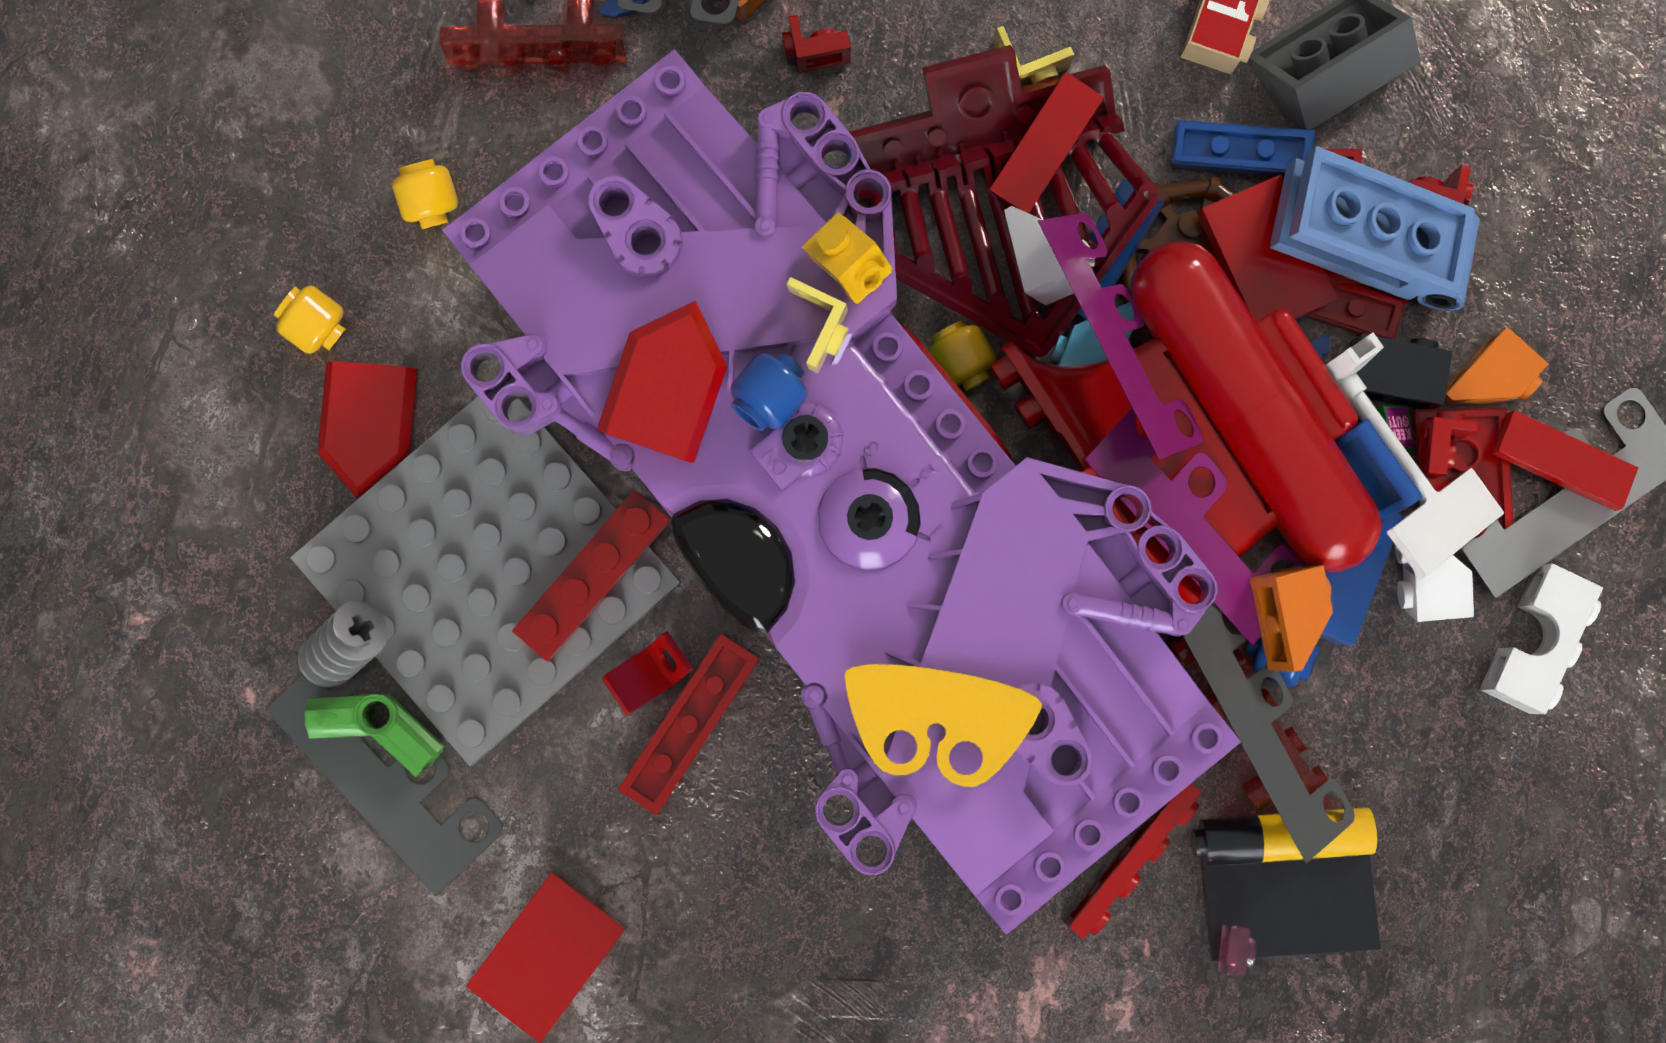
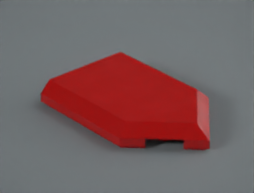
M696 300L629 332L596 430L683 461L695 462L727 369V364Z
M340 361L326 362L317 452L357 500L410 455L418 369Z

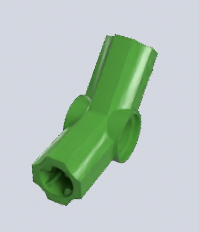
M372 694L307 699L305 727L309 739L372 736L415 777H419L429 768L446 747L406 711L402 702L393 695ZM378 702L384 703L390 712L389 721L382 728L375 726L370 717L372 707Z

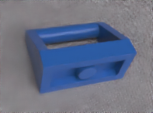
M1369 419L1357 423L1353 429L1334 440L1377 505L1382 521L1411 506L1423 497Z

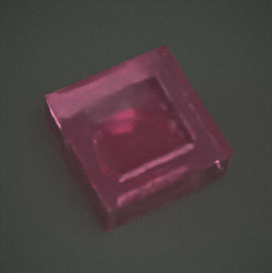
M1222 926L1218 973L1246 977V968L1253 967L1256 956V941L1250 938V928Z

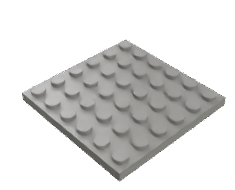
M478 396L290 557L335 611L348 601L359 600L369 603L380 612L386 622L388 634L385 646L375 657L469 766L476 764L681 584L654 551L648 547L550 662L545 661L512 632L515 626L617 509L545 427L530 435L512 433L494 417ZM518 398L510 404L508 417L510 421H522L529 416L531 411Z

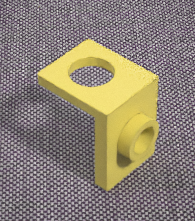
M1004 26L996 28L993 40L995 48L1011 45ZM1065 48L1020 66L1016 57L1021 87L1059 77L1058 73L1070 68L1074 57L1072 48Z
M790 277L787 282L790 293L831 312L806 363L809 370L819 373L827 354L836 356L847 336L849 328L842 325L848 313L847 303Z

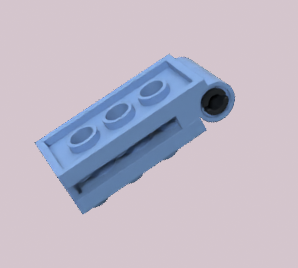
M1315 146L1306 152L1305 161L1296 158L1287 163L1269 248L1406 300L1417 296V301L1427 308L1439 311H1456L1463 308L1465 304L1480 219L1475 215V209Z

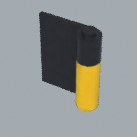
M1368 807L1353 808L1355 816L1353 823L1307 864L1279 814L1200 819L1199 828L1192 829L1191 844L1194 857L1201 858L1211 961L1381 949L1370 855L1374 854L1377 849V829L1371 809ZM1344 809L1325 810L1327 816L1334 822H1340L1344 817Z

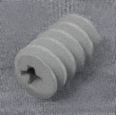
M359 600L348 601L340 606L315 633L304 641L299 649L298 664L300 671L307 680L325 688L342 686L357 674L360 669L365 667L374 656L379 654L386 644L388 634L386 622L380 612L369 603Z

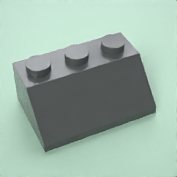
M1335 0L1252 51L1248 60V64L1281 114L1303 130H1312L1325 124L1328 119L1349 106L1362 101L1373 91L1399 78L1404 72L1421 62L1412 18L1383 0Z

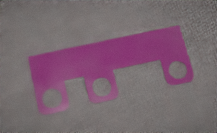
M1085 213L1038 220L1158 459L1201 444L1203 442V435L1187 404L1182 400H1176L1161 405L1124 333L1142 328L1144 325L1142 315L1129 290L1122 284L1101 288L1088 262L1089 259L1107 255V247L1091 217ZM1080 222L1087 224L1096 235L1098 241L1096 249L1089 248L1080 238L1078 233V224ZM1116 294L1123 295L1130 302L1134 311V319L1132 321L1124 319L1118 312L1114 302ZM1176 410H1181L1190 419L1194 430L1191 438L1184 436L1178 429L1174 420V412Z
M1131 408L1085 459L1086 462L1101 478L1138 487L1147 494L1151 501L1152 512L1182 536L1213 574L1218 589L1214 601L1216 606L1244 637L1254 645L1261 636L1249 578L1270 573L1272 565L1279 559L1289 560L1294 567L1305 565L1289 547L1280 545L1272 551L1253 574L1203 518L1204 514L1225 492L1228 484L1226 476L1206 454L1197 453L1170 481L1151 459L1155 451L1149 439L1142 437L1138 433L1136 428L1137 416L1133 408ZM1197 467L1209 469L1215 478L1214 490L1209 496L1204 498L1195 496L1188 486L1189 475ZM1120 498L1136 516L1137 512L1134 503L1129 499ZM1147 522L1144 525L1147 529L1152 528V526ZM1155 537L1160 542V544L1169 552L1166 542L1163 541L1161 538ZM1192 578V579L1198 584V586L1200 587L1198 581L1195 580L1194 578Z

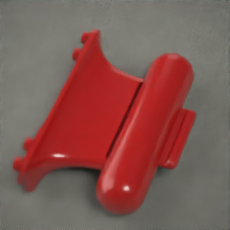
M1189 241L1169 242L1152 249L1139 261L1131 277L1130 294L1153 338L1133 350L1162 405L1176 400H1182L1187 404L1203 435V442L1162 459H1158L1155 453L1151 459L1170 481L1197 453L1206 454L1226 476L1228 484L1225 492L1204 514L1203 518L1239 558L1261 538L1275 528H1278L1295 556L1306 566L1324 565L1325 573L1343 572L1358 566L1375 549L1381 537L1382 519L1377 505L1334 441L1353 429L1358 422V416L1288 310H1274L1261 320L1256 321L1215 257L1203 246ZM1008 341L1002 345L1000 351L1003 356L990 364V370L1004 391L1018 382L1021 383L1028 396L1015 404V408L1030 430L1037 424L1045 421L1052 433L1058 435L1080 471L1082 472L1090 468L1091 466L1085 459L1132 408L1108 359L1082 366H1058L1033 359L1013 341ZM1176 410L1174 412V419L1178 429L1184 436L1191 438L1194 430L1190 419L1181 410ZM1136 418V428L1138 433L1142 437L1148 439L1138 418ZM1205 467L1195 468L1188 478L1190 491L1200 498L1209 496L1215 487V478L1212 472ZM1116 498L1113 504L1124 524H1132L1136 516L1120 498ZM1143 526L1133 531L1131 535L1135 539L1140 533L1148 529ZM1155 537L1148 539L1145 546L1146 555L1152 562L1164 564L1169 552ZM1184 576L1178 586L1179 595L1186 603L1195 604L1200 599L1201 588L1191 577ZM1171 635L1165 639L1177 659L1185 667L1196 660L1183 635Z

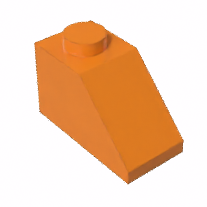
M1506 327L1491 335L1447 384L1444 405L1441 407L1499 405L1517 398L1524 401L1542 384L1543 380L1538 376L1549 363L1512 330Z
M1324 565L1295 566L1249 578L1268 670L1296 672L1303 670L1333 613L1330 598L1331 585L1326 577Z

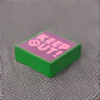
M1408 405L1377 407V411L1406 451L1416 450Z

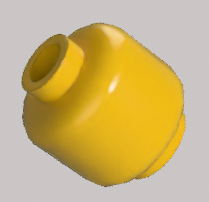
M433 159L398 168L400 176L393 180L392 189L402 219L410 223L419 221L422 230L447 223L446 213L455 210L458 206V198L449 170L445 166L435 165Z
M312 285L306 286L302 290L295 286L273 314L278 319L276 325L277 332L307 354L315 353L321 346L330 351L346 330L339 324L344 313L342 306Z
M960 320L931 337L934 344L929 348V352L957 386L962 385L967 392L990 379L986 371L990 369V364L996 361V355L978 325H966L964 320Z

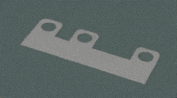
M1629 388L1608 402L1604 408L1605 417L1625 444V447L1613 456L1639 467L1623 509L1614 511L1564 488L1505 530L1498 520H1495L1486 528L1483 535L1473 538L1461 548L1495 598L1666 481V425L1641 390ZM1624 401H1636L1643 407L1645 420L1639 428L1628 429L1619 422L1617 410ZM1569 429L1564 432L1589 444L1584 435L1577 429Z

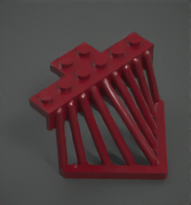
M1011 45L922 67L930 111L849 132L859 146L870 169L880 172L887 178L891 185V192L897 190L899 192L914 261L899 253L893 226L896 279L1004 339L1013 341L1017 346L1033 355L1044 357L1076 316L1081 306L1073 293L1053 302L1045 315L1041 316L1037 300L1024 292L1004 212L1010 206L988 190L1001 172L1002 163L1008 161L1061 77L1021 87L1015 50ZM1106 65L1070 74L1104 97L1069 151L1070 157L1102 208L1108 223L1107 229L1101 236L1107 247V255L1094 258L1095 265L1091 267L1099 283L1159 202L1156 185L1113 135L1123 132L1125 129L1124 122L1116 114L1111 74ZM1094 139L1134 188L1133 193L1123 206L1088 151L1085 141ZM1060 165L1048 184L1062 216L1080 214L1081 211ZM973 170H981L1024 322L1015 318L1010 313L1009 302L1004 293L978 200ZM950 176L954 177L988 302L972 294V281L968 273L948 199L947 177ZM926 183L951 281L935 273V261L932 256L918 198L920 184ZM862 189L857 192L860 200L870 198L872 207L882 201L880 194L873 189ZM1039 198L1029 214L1044 220L1046 216ZM1080 222L1078 224L1080 238L1085 240L1091 249H1096L1098 241L1096 244L1094 243L1087 225Z

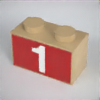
M1200 0L1180 58L1231 75L1240 61L1247 63L1256 41V37L1249 33L1254 20L1261 22L1270 0Z

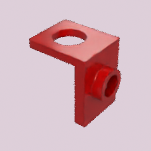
M666 631L646 649L606 673L602 677V681L628 716L677 684L693 670V667L672 636ZM663 648L674 658L676 668L666 659Z

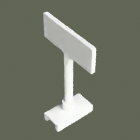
M1371 333L1325 366L1360 420L1369 419L1423 495L1419 500L1420 506L1387 531L1389 537L1421 579L1502 516L1504 511L1472 468L1465 471L1439 492L1434 490L1363 391L1367 387L1356 372L1384 348L1376 335Z

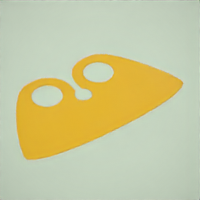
M887 664L855 666L845 672L847 696L863 744L873 762L883 772L893 775L911 774L918 771L925 764L931 746L927 730L930 725L939 723L943 725L946 732L944 739L938 743L936 755L937 765L942 775L951 783L959 786L976 787L989 780L1013 755L1034 725L1042 707V703L1035 696L1024 690L961 673L916 666ZM896 730L909 732L917 742L915 756L905 764L891 762L884 752L885 739ZM962 741L975 743L983 755L981 767L970 775L957 773L949 762L951 749Z

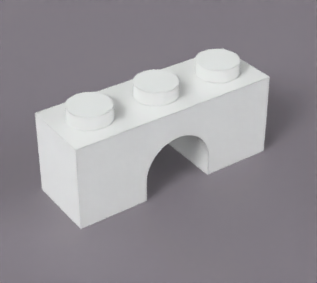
M1553 563L1545 564L1534 571L1517 607L1532 614L1540 622L1543 630L1541 645L1530 655L1514 647L1498 648L1479 690L1529 714H1546L1548 709H1553L1563 693V685L1560 682L1566 669L1572 667L1581 654L1582 643L1579 640L1584 629L1595 621L1600 612L1601 602L1598 599L1603 587Z

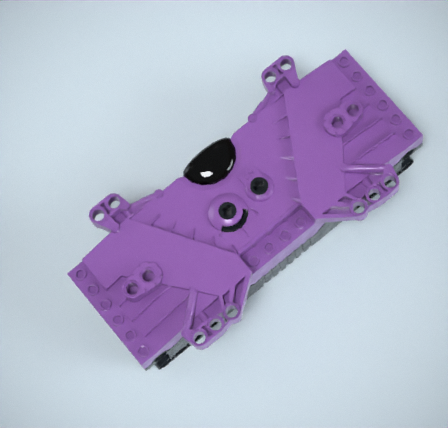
M674 49L442 230L525 334V336L489 344H477L471 347L464 354L461 362V371L466 382L494 417L512 433L530 435L556 421L577 435L576 438L611 461L618 470L629 471L633 469L672 517L670 526L674 540L685 561L704 588L724 610L743 626L756 633L766 634L775 648L806 685L802 690V701L809 709L823 747L827 748L837 774L818 796L815 806L816 818L823 830L851 865L860 873L869 876L879 875L891 866L910 820L913 819L1007 935L1241 743L1240 739L1209 703L1157 633L1181 636L1193 630L1216 599L1218 589L1213 574L1182 536L1152 512L1151 501L1140 488L1028 457L1017 466L1011 461L891 314L897 302L891 185L883 174L870 169L853 136L816 94L798 92L788 99L763 109L758 116L757 144ZM807 112L813 114L818 119L816 126L809 130L797 129L792 124L793 118L800 113ZM838 150L848 155L850 162L841 169H833L824 163V156L831 151ZM868 188L873 189L880 194L882 201L872 208L862 207L854 199L858 191ZM837 212H840L874 240L892 267V272L883 280L882 284L875 291L867 295L859 304H855L847 296L840 284L815 264L802 249V246ZM790 277L847 303L848 313L842 323L843 326L849 328L847 336L836 356L827 354L819 373L809 370L806 363L831 312L790 293L787 287ZM696 300L727 364V369L695 462L683 461L596 430L629 332ZM781 353H784L795 360L804 370L805 374L801 380L807 389V398L782 428L770 429L765 427L763 431H759L746 423L731 407V403L734 401L731 394V384L756 355L769 354L778 358ZM487 359L499 360L500 370L495 379L489 382L479 381L477 378L479 365ZM518 398L530 399L532 409L529 416L522 421H510L508 417L510 404ZM1116 498H1126L1134 503L1137 515L1132 524L1121 523L1115 518L1112 506ZM1146 522L1152 526V528L1140 533L1135 539L1131 535L1133 531L1143 527ZM1150 537H1158L1166 542L1169 555L1164 564L1154 563L1146 555L1145 546ZM1184 576L1194 578L1201 587L1200 599L1195 604L1186 603L1179 595L1178 586ZM887 664L916 666L961 673L1024 690L1035 696L1042 703V707L1034 725L1013 755L989 780L976 787L959 786L951 783L942 775L937 765L936 755L938 743L944 739L946 732L943 725L939 723L930 725L927 730L931 746L925 764L918 771L911 774L893 775L883 772L873 762L863 744L848 700L845 672L855 666ZM896 730L885 739L884 752L891 762L905 764L915 756L917 742L909 732ZM970 741L957 743L951 749L949 755V762L952 768L962 775L975 773L981 767L983 761L980 748ZM833 795L846 796L853 804L852 816L843 823L831 822L824 814V804ZM866 836L879 837L886 845L883 858L876 863H865L856 854L857 844Z

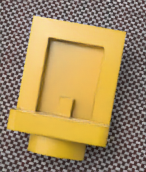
M837 212L802 246L807 256L838 282L855 304H859L867 295L875 291L892 272L891 265L876 242L840 212Z

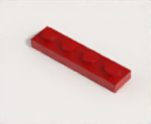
M634 489L515 626L512 632L545 661L550 662L671 520Z
M720 633L618 788V791L657 816L760 659Z
M1191 783L1142 823L1063 922L1083 940L1089 932L1094 936L1098 934L1111 917L1108 908L1118 896L1125 899L1138 885L1141 877L1137 872L1148 859L1151 862H1155L1167 849L1170 840L1166 836L1177 823L1181 826L1185 825L1196 813L1199 804L1195 800L1202 792Z

